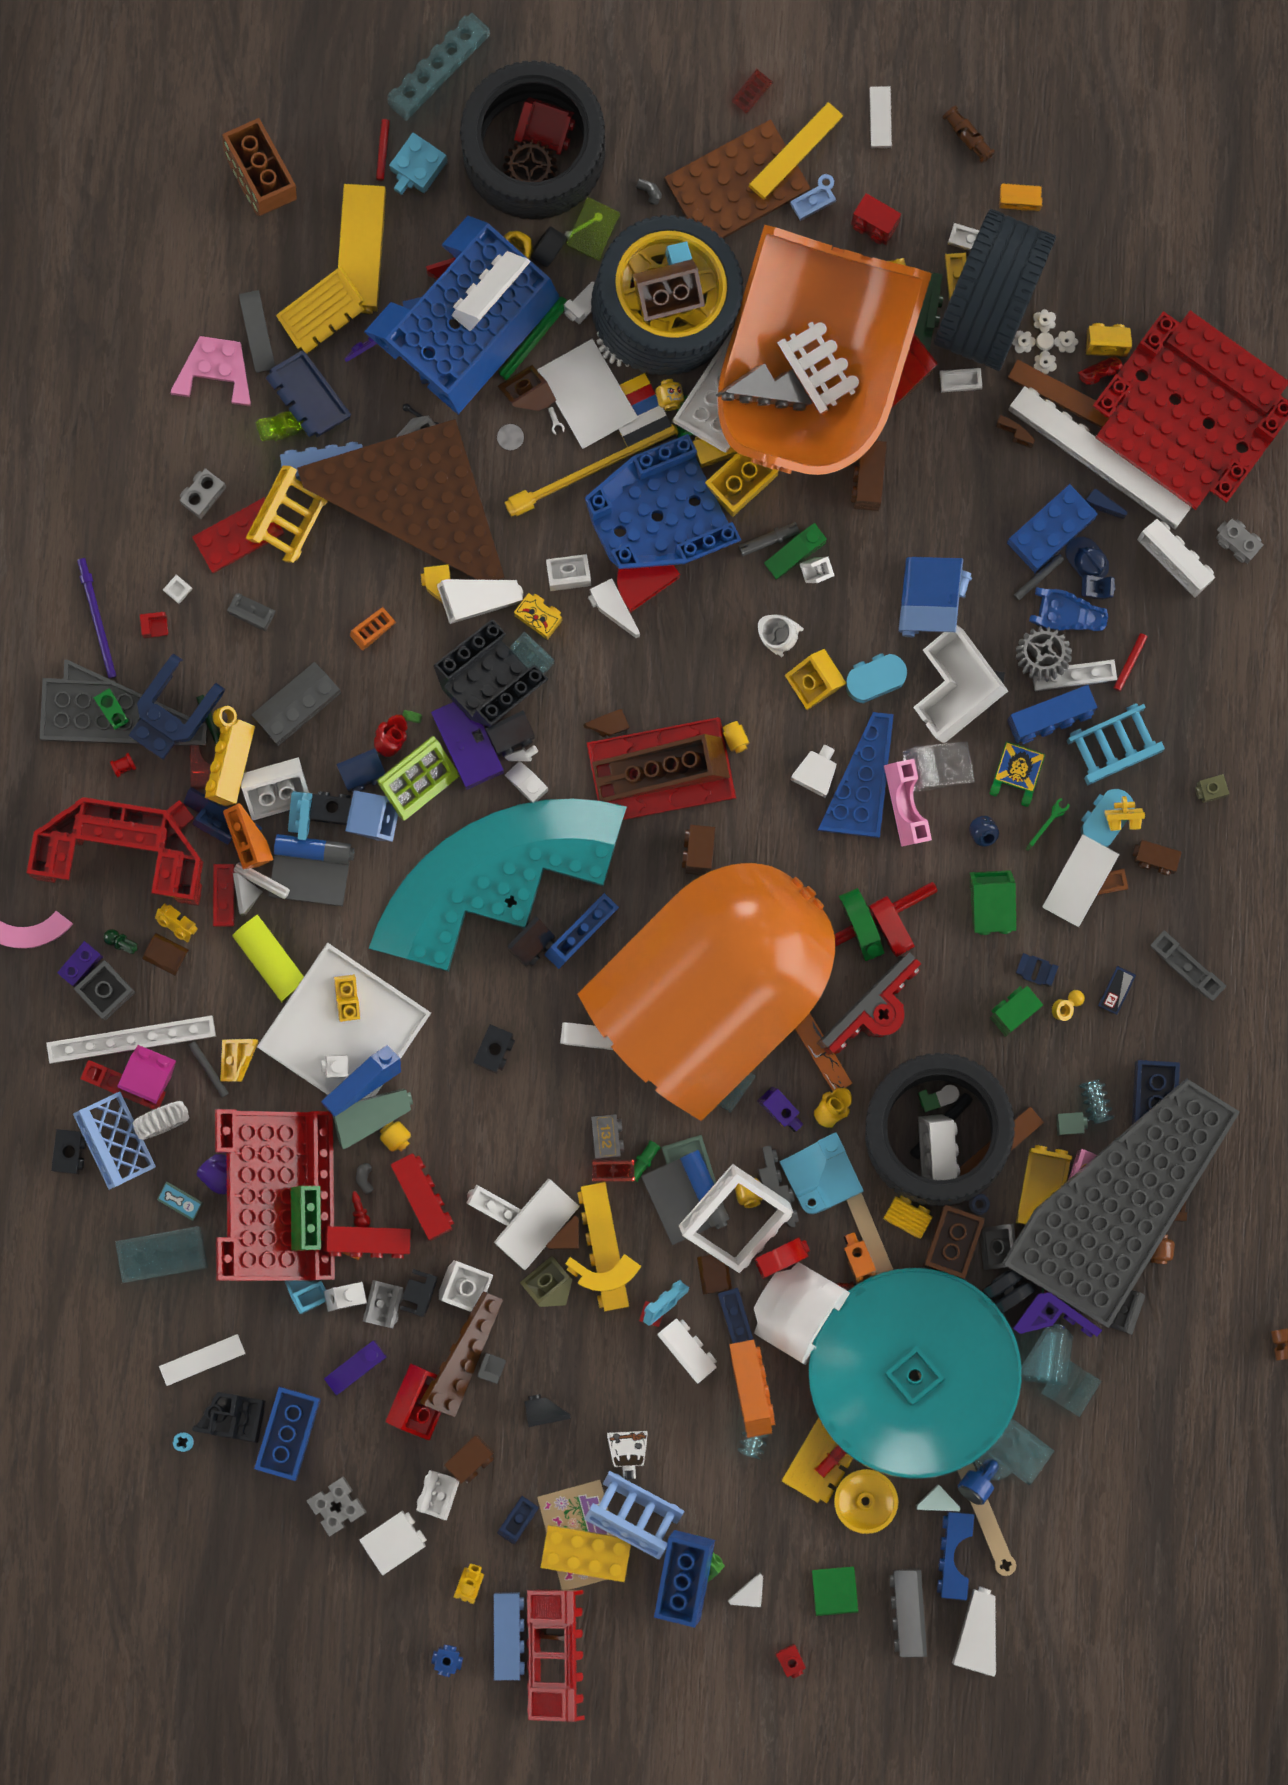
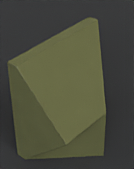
M551 1256L523 1279L520 1284L539 1307L563 1306L567 1303L573 1280L555 1258Z

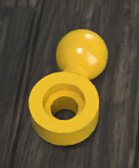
M1073 990L1069 993L1068 1000H1057L1052 1006L1053 1017L1061 1021L1069 1020L1074 1012L1073 1006L1077 1007L1083 1004L1085 1000L1084 994L1079 990Z

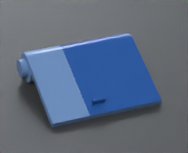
M906 558L898 630L902 633V636L914 637L919 631L956 633L963 567L962 558Z

